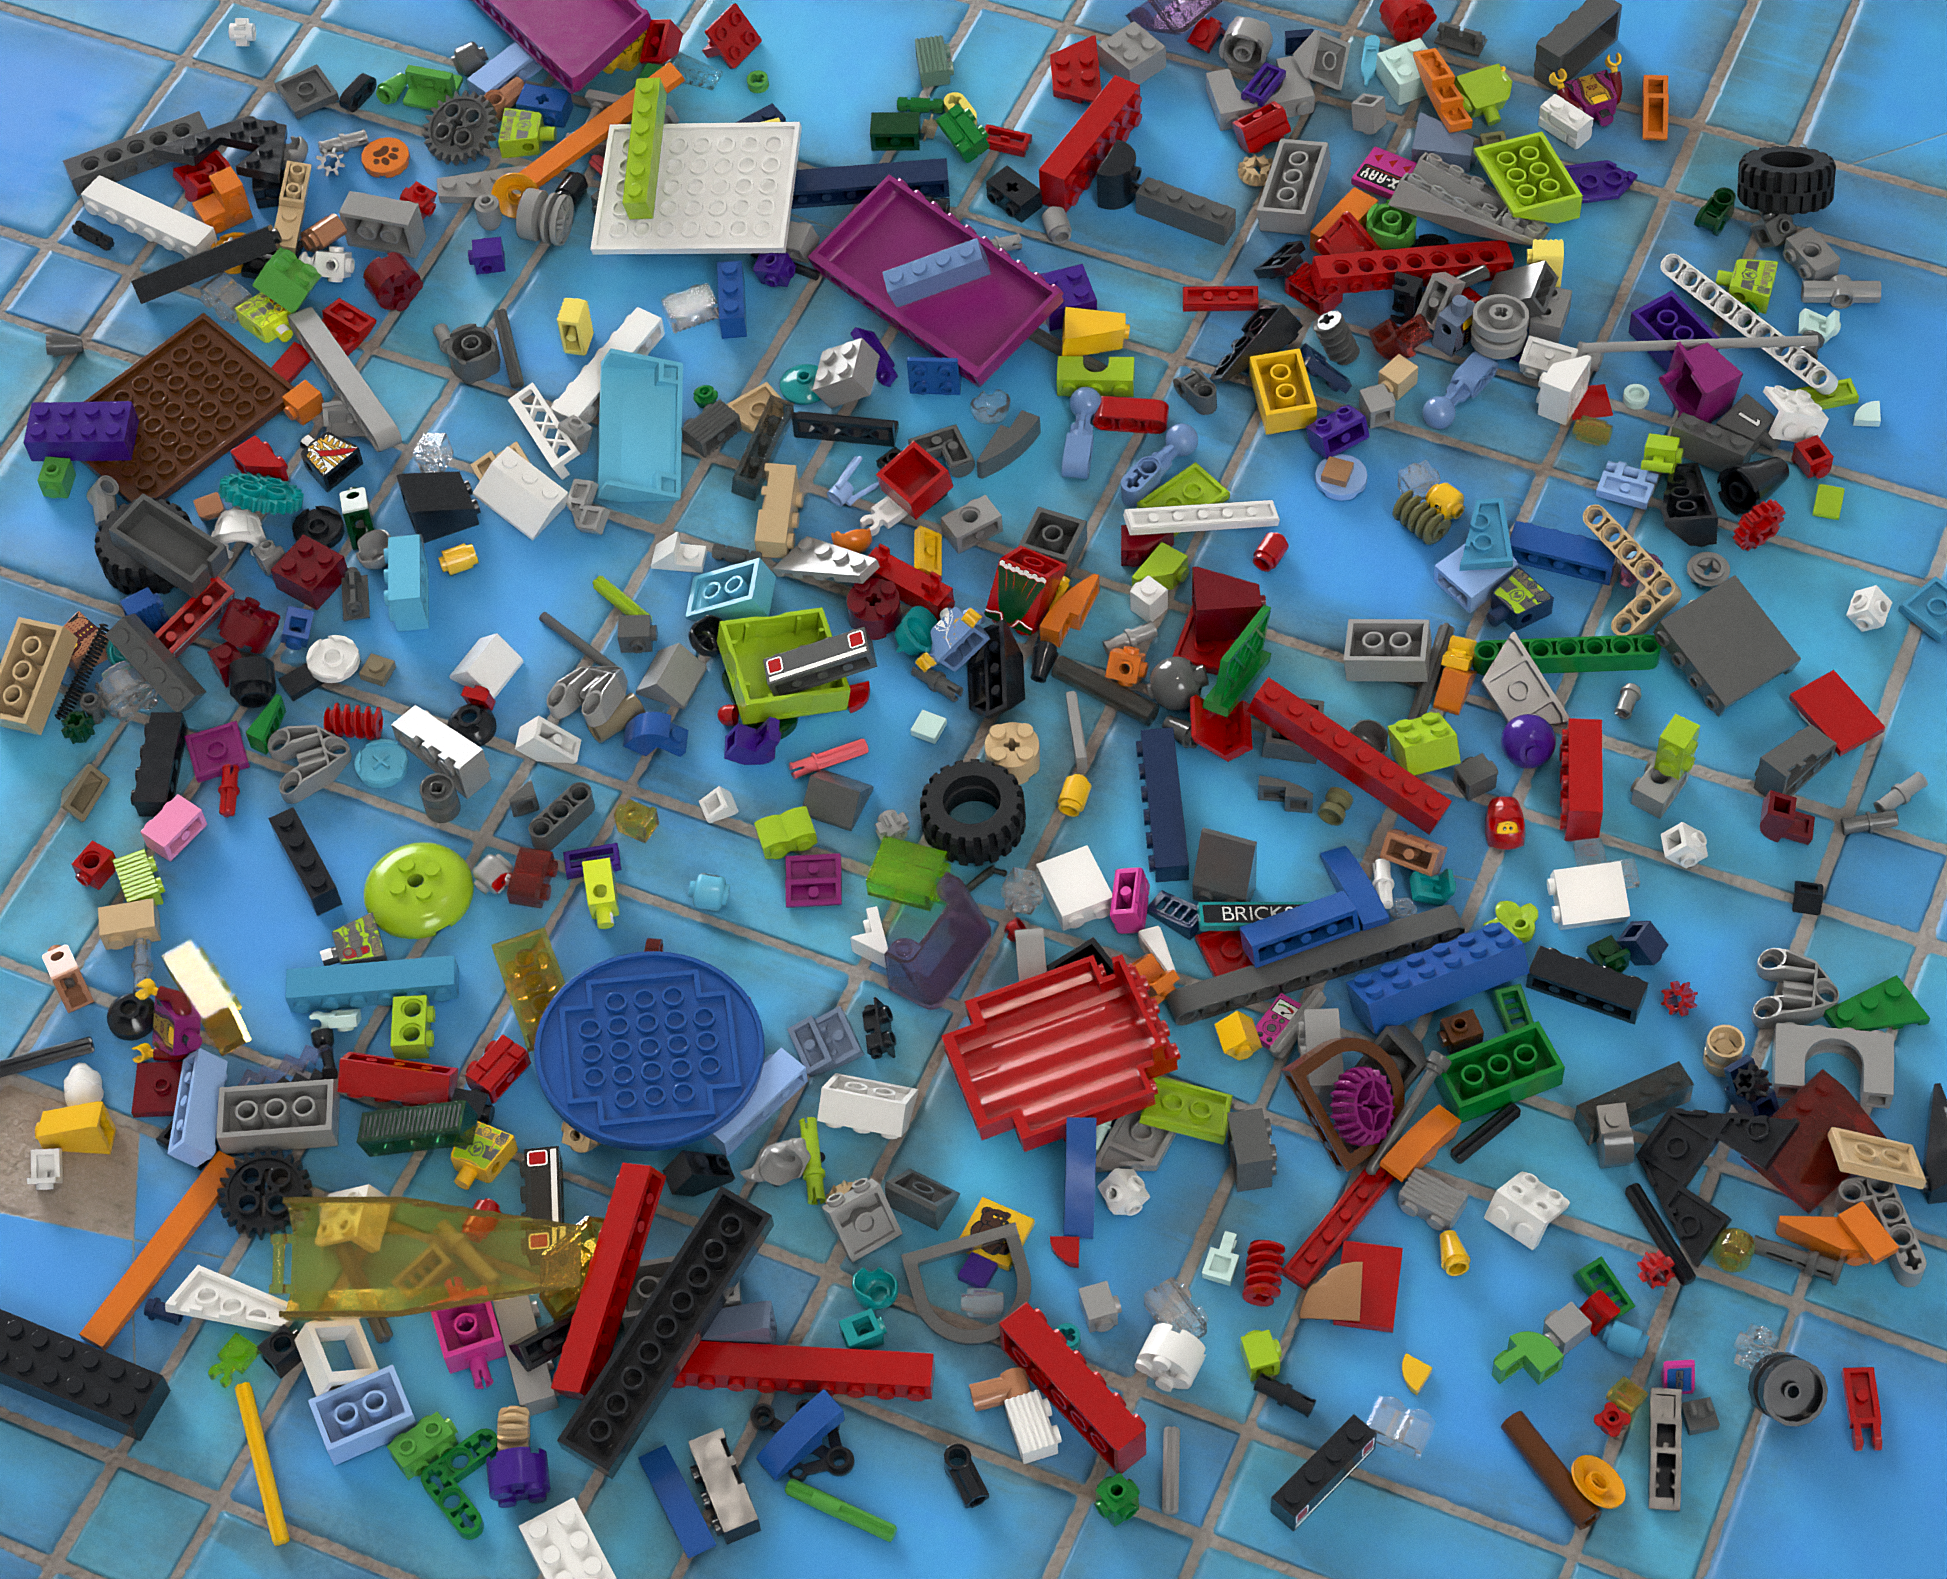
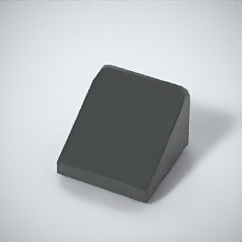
M532 780L528 781L509 798L513 817L540 810Z

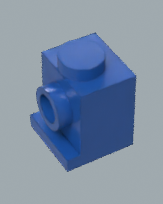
M288 606L280 642L286 643L285 646L291 650H300L301 647L307 648L314 611Z

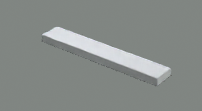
M1273 500L1125 509L1123 514L1130 535L1278 526L1280 521Z

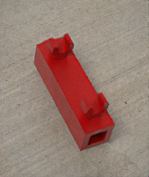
M881 543L878 545V548L875 547L868 555L877 559L880 566L868 579L877 578L895 583L900 601L911 607L922 606L928 609L937 621L941 620L940 612L943 609L954 607L953 588L942 583L940 575L931 571L929 576L890 555V548Z

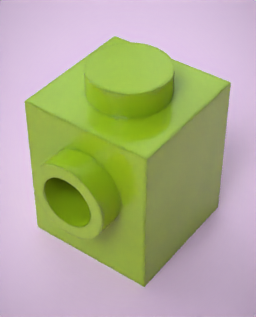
M1253 1330L1240 1337V1351L1251 1382L1257 1380L1262 1372L1269 1377L1280 1374L1279 1357L1282 1356V1351L1278 1339H1272L1270 1330Z

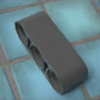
M577 782L572 784L531 821L528 829L535 850L539 852L551 851L593 813L595 803L591 787L587 783Z

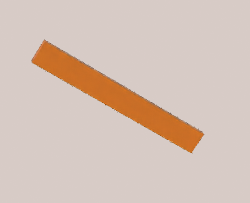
M671 62L648 77L661 78L667 94L685 81L683 75ZM635 88L519 173L530 177L537 184L538 188L608 138L610 125L627 124L632 120Z
M221 1151L215 1154L79 1333L81 1339L106 1351L217 1204V1200L221 1198L217 1193V1189L224 1188L221 1185L220 1178H229L225 1169L231 1168L235 1170L236 1166L233 1161L235 1158Z

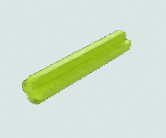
M598 576L593 580V588L626 616L650 615L604 576Z

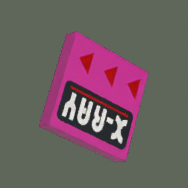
M1375 146L1353 175L1351 184L1391 199L1400 179L1406 173H1413L1417 163Z

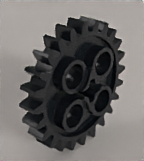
M267 1148L265 1155H261L260 1151L255 1149V1157L252 1158L247 1153H244L245 1161L243 1163L236 1159L233 1160L236 1166L235 1170L231 1168L225 1169L229 1178H220L221 1185L224 1188L217 1189V1193L221 1197L217 1200L219 1208H223L220 1211L222 1217L228 1218V1226L233 1227L236 1225L235 1229L238 1234H241L246 1229L249 1239L256 1232L260 1240H263L265 1233H270L271 1238L275 1239L276 1231L278 1230L283 1235H286L285 1227L287 1225L296 1229L297 1226L294 1220L296 1218L305 1219L304 1213L301 1210H310V1204L306 1200L313 1199L312 1191L309 1190L313 1185L311 1180L308 1179L310 1176L307 1169L302 1170V1162L299 1160L294 1163L293 1154H289L284 1159L281 1149L274 1156L270 1148ZM270 1171L267 1179L269 1191L265 1194V1172ZM250 1177H259L254 1183H246ZM280 1177L288 1178L283 1184H275V1181ZM265 1194L266 1213L264 1217H260L264 1206L261 1196ZM247 1204H256L255 1207L251 1210H243L244 1206ZM277 1204L285 1205L280 1211H272V1208Z

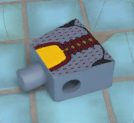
M1464 295L1454 296L1452 302L1437 317L1432 346L1451 358L1471 340L1472 314L1476 304Z

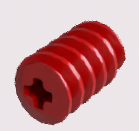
M335 703L333 710H330V707L326 708L324 730L332 734L335 733L338 737L345 735L347 738L356 736L358 739H364L366 736L368 740H374L375 738L378 740L381 737L383 729L381 707H377L374 714H372L370 706L365 708L364 713L361 712L360 705L355 706L354 712H351L350 704H346L343 711H341L339 703Z
M1254 1240L1250 1242L1247 1249L1246 1278L1243 1283L1245 1289L1242 1292V1297L1247 1303L1268 1307L1274 1303L1272 1298L1280 1296L1281 1291L1278 1286L1282 1284V1279L1278 1276L1283 1273V1268L1280 1265L1284 1263V1257L1281 1255L1285 1252V1246L1281 1243L1270 1240Z

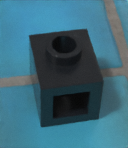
M460 1088L455 1089L450 1103L451 1111L449 1116L451 1123L453 1107L456 1105L453 1127H455L459 1104H461V1109L456 1127L461 1128L465 1117L486 1125L488 1122H492L495 1107L492 1106L489 1094L479 1089H472L471 1091Z

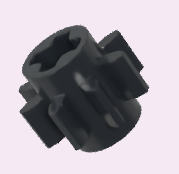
M1749 1064L1748 1070L1739 1068V1073L1736 1079L1733 1080V1083L1738 1088L1736 1094L1742 1097L1746 1096V1100L1752 1102L1756 1101L1757 1096L1766 1098V1092L1769 1086H1772V1083L1766 1077L1769 1072L1759 1069L1754 1064Z

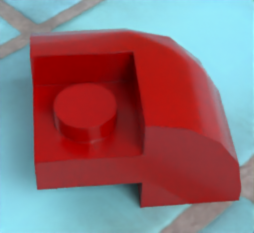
M216 149L196 166L184 165L173 168V177L184 188L185 198L189 202H195L214 193L209 176L230 167V164Z

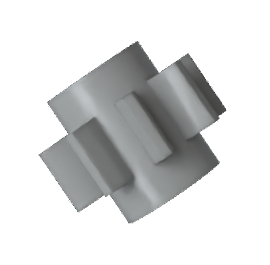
M336 147L332 148V152H327L325 148H322L323 157L316 156V159L321 160V165L317 169L324 168L326 170L325 176H328L330 171H334L336 175H339L337 168L339 166L345 167V164L340 162V158L344 156V153L337 155L335 153ZM327 155H330L331 158H337L334 168L330 165L325 166L324 162L327 160Z
M895 810L884 811L879 815L878 823H875L876 833L880 840L888 839L891 844L903 841L907 836V831L910 830L909 821L905 813L897 814Z

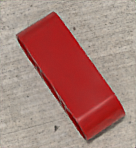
M1102 396L1100 406L1093 417V425L1097 429L1104 431L1161 434L1167 429L1169 405L1157 399Z

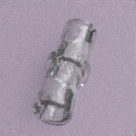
M144 938L136 939L133 942L134 961L131 963V971L134 973L133 992L143 989L136 986L139 982L147 978L151 979L154 964L151 961L152 942L149 939H146V945H144Z

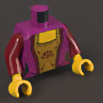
M1610 54L1606 57L1605 65L1610 68L1611 73H1608L1606 69L1564 82L1567 78V73L1561 68L1558 70L1560 79L1553 72L1549 76V82L1553 86H1557L1556 93L1558 96L1594 118L1593 121L1598 120L1601 126H1607L1614 119L1613 115L1616 113V105L1620 103L1623 91L1621 71H1618L1617 67L1622 61L1621 54H1616L1617 63L1610 61Z
M148 978L136 985L143 988L135 993L138 999L145 1000L151 995L155 996L152 1045L155 1048L152 1049L148 1043H142L133 1047V1050H139L142 1056L132 1058L134 1062L141 1063L151 1057L155 1061L176 1062L186 1058L189 1053H193L202 1045L200 1014L184 992L164 986L157 988L155 982Z

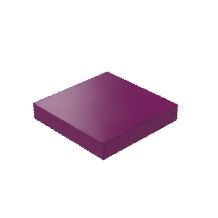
M237 721L185 736L198 783L222 776V766L225 764H231L230 773L233 771V764L237 765L240 770L250 767Z

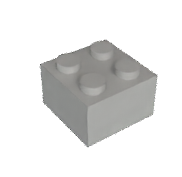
M1134 21L1098 44L1099 66L1113 77L1117 75L1140 85L1166 68V46Z
M863 338L822 351L812 391L830 408L871 395L880 355Z

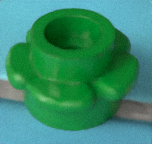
M702 385L696 388L693 393V400L701 408L708 404H714L718 398V392L710 385Z

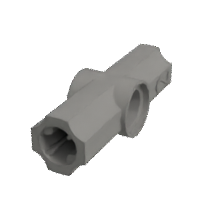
M1842 274L1833 276L1829 281L1802 280L1801 302L1831 303L1833 307L1838 309L1847 308L1853 303H1880L1881 281H1851L1849 276Z

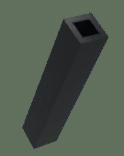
M270 224L135 278L131 283L140 303L143 304L274 252L281 247L282 238L278 229H273Z

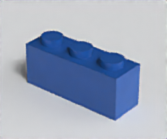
M742 260L717 262L719 322L722 339L747 337L745 279Z

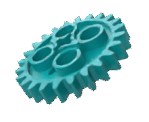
M238 472L237 475L232 473L229 476L224 475L220 479L218 490L220 498L225 499V502L232 503V506H239L242 510L248 509L253 513L256 511H260L262 514L269 512L272 515H275V513L285 515V512L293 514V511L298 512L302 508L304 493H301L302 490L297 489V485H289V481H282L281 478H271L270 475L265 477L260 473L253 475L250 472H247V474Z

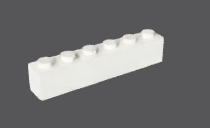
M101 175L81 193L85 209L90 214L98 215L111 224L120 225L127 231L135 232L150 242L154 241L163 245L167 250H173L182 254L185 258L210 249L211 245L214 242L216 244L218 241L214 227Z
M639 307L631 315H628L620 328L611 334L608 342L598 349L590 363L582 368L578 377L568 384L566 391L560 398L553 402L551 410L558 421L561 422L575 415L589 425L599 413L600 371L603 358L611 348L647 356L665 335L662 318Z

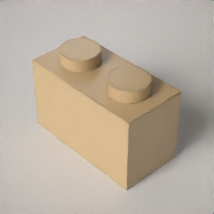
M153 898L98 908L99 936L106 950H118L126 946L147 945L151 942L161 941L160 916Z

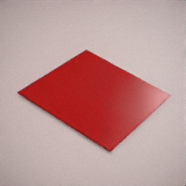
M1599 384L1588 386L1587 392L1572 414V420L1613 416L1606 385Z

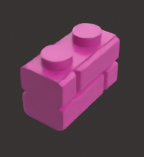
M1135 867L1115 870L1110 917L1118 933H1138L1140 930L1145 929L1150 884L1147 878H1145L1146 875L1142 868Z

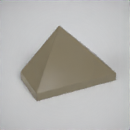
M88 763L62 790L61 807L79 821L84 822L110 781V778Z

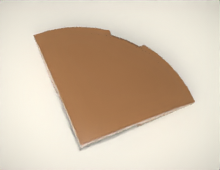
M1350 1262L1338 1265L1328 1270L1327 1274L1316 1284L1313 1283L1303 1300L1300 1319L1360 1322L1363 1262Z

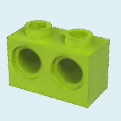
M427 995L393 997L390 1046L395 1059L429 1058L430 1047H434L435 1042L431 1023L435 1022L436 1013L435 1007L430 1006Z

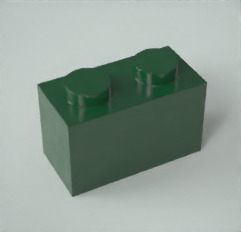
M871 112L870 141L872 151L920 150V112Z

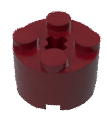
M389 252L387 257L381 259L379 256L367 266L363 275L365 280L364 286L383 309L401 312L408 308L409 303L423 288V282L419 274L402 254Z
M877 578L867 579L863 584L854 583L847 596V609L851 628L865 627L871 640L883 639L891 631L895 632V629L902 620L900 596L895 583Z
M246 597L245 600L233 598L217 630H220L219 634L222 638L234 646L242 649L246 645L252 647L250 652L262 654L266 651L281 617L273 611H266L259 607L260 602L254 598Z

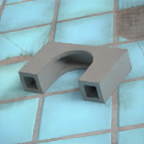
M1294 56L1276 59V67L1286 70V77L1279 85L1280 90L1272 95L1265 105L1273 101L1277 102L1285 109L1287 118L1314 113L1315 94L1309 79L1304 77ZM1229 68L1206 73V92L1220 131L1233 129L1232 122L1261 108L1258 106V102L1252 104L1248 98L1246 100L1241 99V92L1236 88Z
M1793 1022L1776 1023L1772 1047L1771 1089L1775 1090L1777 1098L1801 1100L1805 1081V1063L1807 1060L1820 1053H1836L1849 1059L1859 1072L1860 1106L1890 1108L1894 1095V1034L1885 1033L1880 1030L1869 1032L1853 1028H1827L1823 1025H1797Z

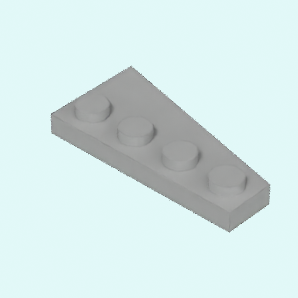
M530 164L436 178L440 203L471 204L479 196L491 194L492 187L498 178L508 173H519ZM513 190L515 194L521 193L519 190Z

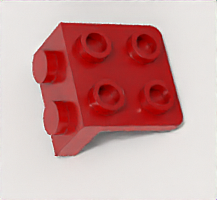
M1194 695L1190 698L1191 736L1195 743L1227 762L1253 749L1251 713L1247 711L1250 706L1249 703L1244 700L1240 701L1229 716L1225 717L1202 708L1204 699L1200 696Z

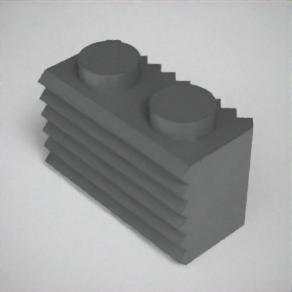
M721 399L714 404L706 405L701 414L694 419H688L681 428L683 441L704 458L710 455L711 452H714L715 449H718L719 446H722L730 437L733 438L742 429L739 414L732 410L731 407L729 408Z

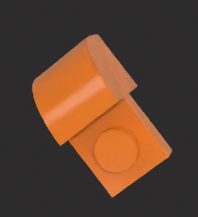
M1152 953L1142 955L1132 963L1133 966H1136L1140 976L1145 975L1150 987V991L1147 993L1150 998L1155 997L1158 1004L1164 1001L1171 991L1176 989L1173 984L1180 979L1174 969L1164 972Z

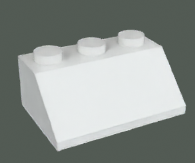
M507 446L490 464L472 495L533 541L565 508L568 492Z
M835 1073L821 1089L817 1121L825 1122L826 1126L832 1128L846 1126L853 1128V1131L857 1133L867 1134L871 1131L881 1133V1136L887 1139H897L902 1137L908 1130L918 1089Z

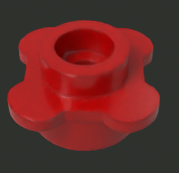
M1614 1402L1606 1403L1604 1410L1594 1416L1595 1425L1599 1426L1605 1434L1611 1437L1619 1436L1623 1426L1629 1425L1631 1421L1630 1415L1620 1411ZM1613 1417L1615 1421L1611 1422L1609 1418Z

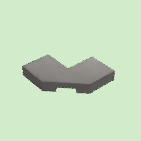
M574 478L566 504L573 514L576 528L584 533L602 535L610 511L603 507L592 506L599 484L594 481Z

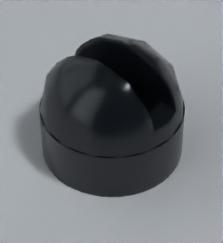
M330 1028L318 1029L310 1034L313 1047L318 1051L323 1052V1047L325 1046L330 1050L334 1045V1034Z

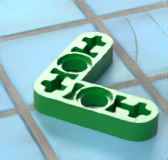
M487 1428L473 1433L427 1466L421 1474V1482L426 1493L459 1536L467 1540L475 1539L482 1534L484 1522L478 1510L457 1483L484 1465L487 1457L490 1456L492 1459L496 1456V1452H498L497 1435L493 1430ZM485 1440L490 1442L491 1446L486 1449L484 1446H481L480 1442ZM471 1447L473 1451L477 1454L476 1458H473V1455L469 1450ZM463 1455L469 1458L468 1464L463 1468L452 1466L453 1460L458 1456ZM434 1475L440 1478L444 1487L441 1492L438 1486L430 1480ZM456 1495L460 1497V1503L457 1507L449 1509L444 1506V1502L449 1496ZM463 1512L469 1521L474 1522L475 1526L473 1528L465 1527L460 1516Z

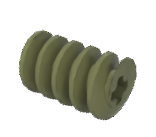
M1413 490L1406 491L1394 505L1392 511L1394 519L1400 521L1403 526L1408 527L1409 531L1415 533L1419 539H1423L1426 545L1437 543L1447 534L1452 522L1449 519L1443 521L1444 515L1442 513L1436 515L1437 510L1434 507L1429 508L1427 501L1421 503L1422 498L1419 495L1413 497Z

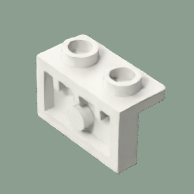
M1529 335L1519 362L1520 372L1531 379L1540 378L1543 372H1548L1553 363L1577 358L1578 349Z

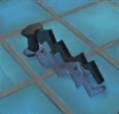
M327 1044L319 1046V1048L306 1045L299 1059L285 1054L279 1068L275 1071L263 1064L259 1073L247 1069L238 1086H246L250 1079L259 1084H263L266 1079L271 1081L270 1084L290 1082L285 1077L291 1067L304 1073L309 1061L316 1066L319 1057L323 1061L324 1067L322 1072L314 1068L310 1079L296 1072L291 1082L337 1079L338 1071L335 1068L333 1048Z

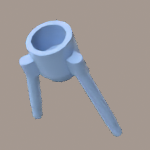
M862 456L853 457L836 484L827 492L828 498L836 506L842 507L845 503L851 506L856 500L880 486L877 481L852 495L854 488L847 480L862 461Z

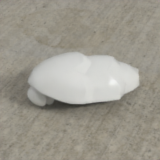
M78 1062L71 1068L69 1075L64 1079V1096L67 1106L101 1101L104 1096L101 1075L97 1071L92 1070L86 1063Z

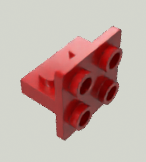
M734 3L705 30V34L709 39L707 41L708 45L702 51L707 58L721 55L729 68L734 69L762 42V39L739 6Z

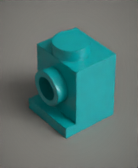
M872 1308L838 1321L840 1334L847 1349L869 1350L884 1344L883 1335L887 1333L881 1316L876 1318Z

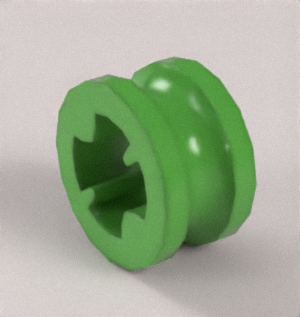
M760 70L751 72L747 76L748 89L753 93L765 92L769 87L767 74Z

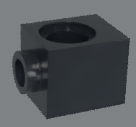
M285 1324L256 1347L262 1360L280 1379L302 1361L294 1341L299 1331L296 1329L291 1331ZM284 1347H290L285 1352H279Z

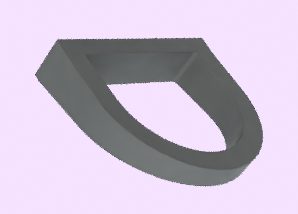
M1016 1222L901 1255L913 1300L921 1319L935 1334L948 1341L963 1345H979L1000 1338L999 1323L1024 1303H1029L1031 1277ZM1006 1242L1017 1277L1016 1297L1006 1315L993 1325L976 1330L960 1329L949 1325L939 1318L928 1302L919 1267Z

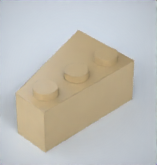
M765 463L764 471L766 472L767 486H762L761 495L765 496L762 510L759 509L755 547L756 551L762 553V557L783 559L790 549H794L795 533L793 532L794 528L799 527L800 514L798 513V508L803 507L804 493L800 492L796 465Z

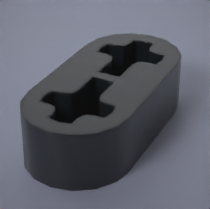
M361 73L341 94L339 100L340 107L350 112L357 111L374 93L377 85L376 79Z

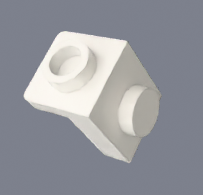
M62 1149L30 1150L31 1178H27V1184L36 1185V1190L54 1189V1184L63 1183Z

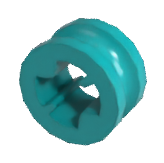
M1063 1323L1056 1327L1066 1337L1072 1334L1073 1341L1067 1340L1066 1344L1072 1351L1078 1350L1081 1342L1079 1329L1071 1323Z

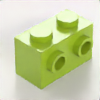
M1675 713L1659 737L1654 768L1663 775L1671 776L1677 780L1681 778L1684 772H1690L1696 760L1694 756L1699 744L1697 741L1700 725Z

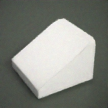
M720 786L699 800L708 823L738 813L732 794Z

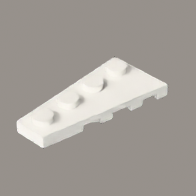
M200 1265L196 1266L165 1303L166 1312L269 1332H275L283 1324L289 1328L299 1316L298 1306Z

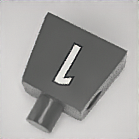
M1747 393L1716 423V426L1754 441L1751 455L1761 446L1774 452L1781 443V440L1773 439L1768 434L1775 417Z

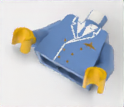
M959 607L943 609L940 612L941 620L930 632L932 637L931 654L925 652L915 661V664L924 673L930 667H935L940 663L956 672L990 639L989 635L980 625L985 621V614L972 608L965 610Z

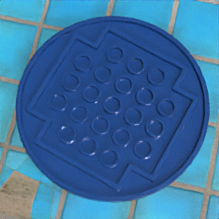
M659 951L635 952L612 957L585 969L573 977L558 991L545 1009L539 1022L534 1044L535 1067L541 1090L548 1103L561 1119L587 1138L614 1148L631 1151L674 1149L692 1144L717 1132L738 1115L750 1100L761 1078L765 1057L762 1023L754 1004L745 991L731 977L711 964L683 954Z

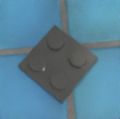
M317 64L274 83L277 92L296 119L339 100L337 91Z

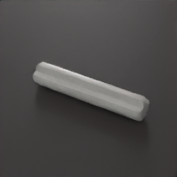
M1312 990L1270 1046L1269 1051L1273 1057L1278 1059L1284 1058L1298 1039V1021H1303L1304 1010L1320 1009L1326 1002V997L1322 991Z
M1176 1426L1165 1427L1163 1436L1162 1512L1166 1515H1175L1179 1511L1180 1429Z

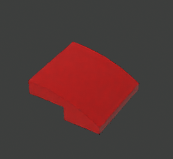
M338 298L322 310V322L347 357L364 341L376 324V319L341 298Z

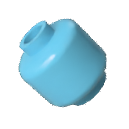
M701 873L696 881L691 880L688 897L693 898L695 908L717 912L722 906L726 907L730 885L726 884V880L722 876Z

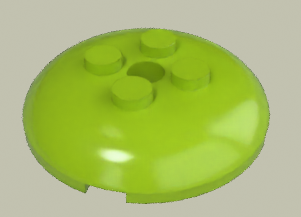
M430 842L406 844L388 852L373 866L364 885V904L368 914L373 912L377 926L384 932L405 939L427 938L436 935L437 931L448 925L452 927L463 917L473 898L474 881L468 864L452 849Z

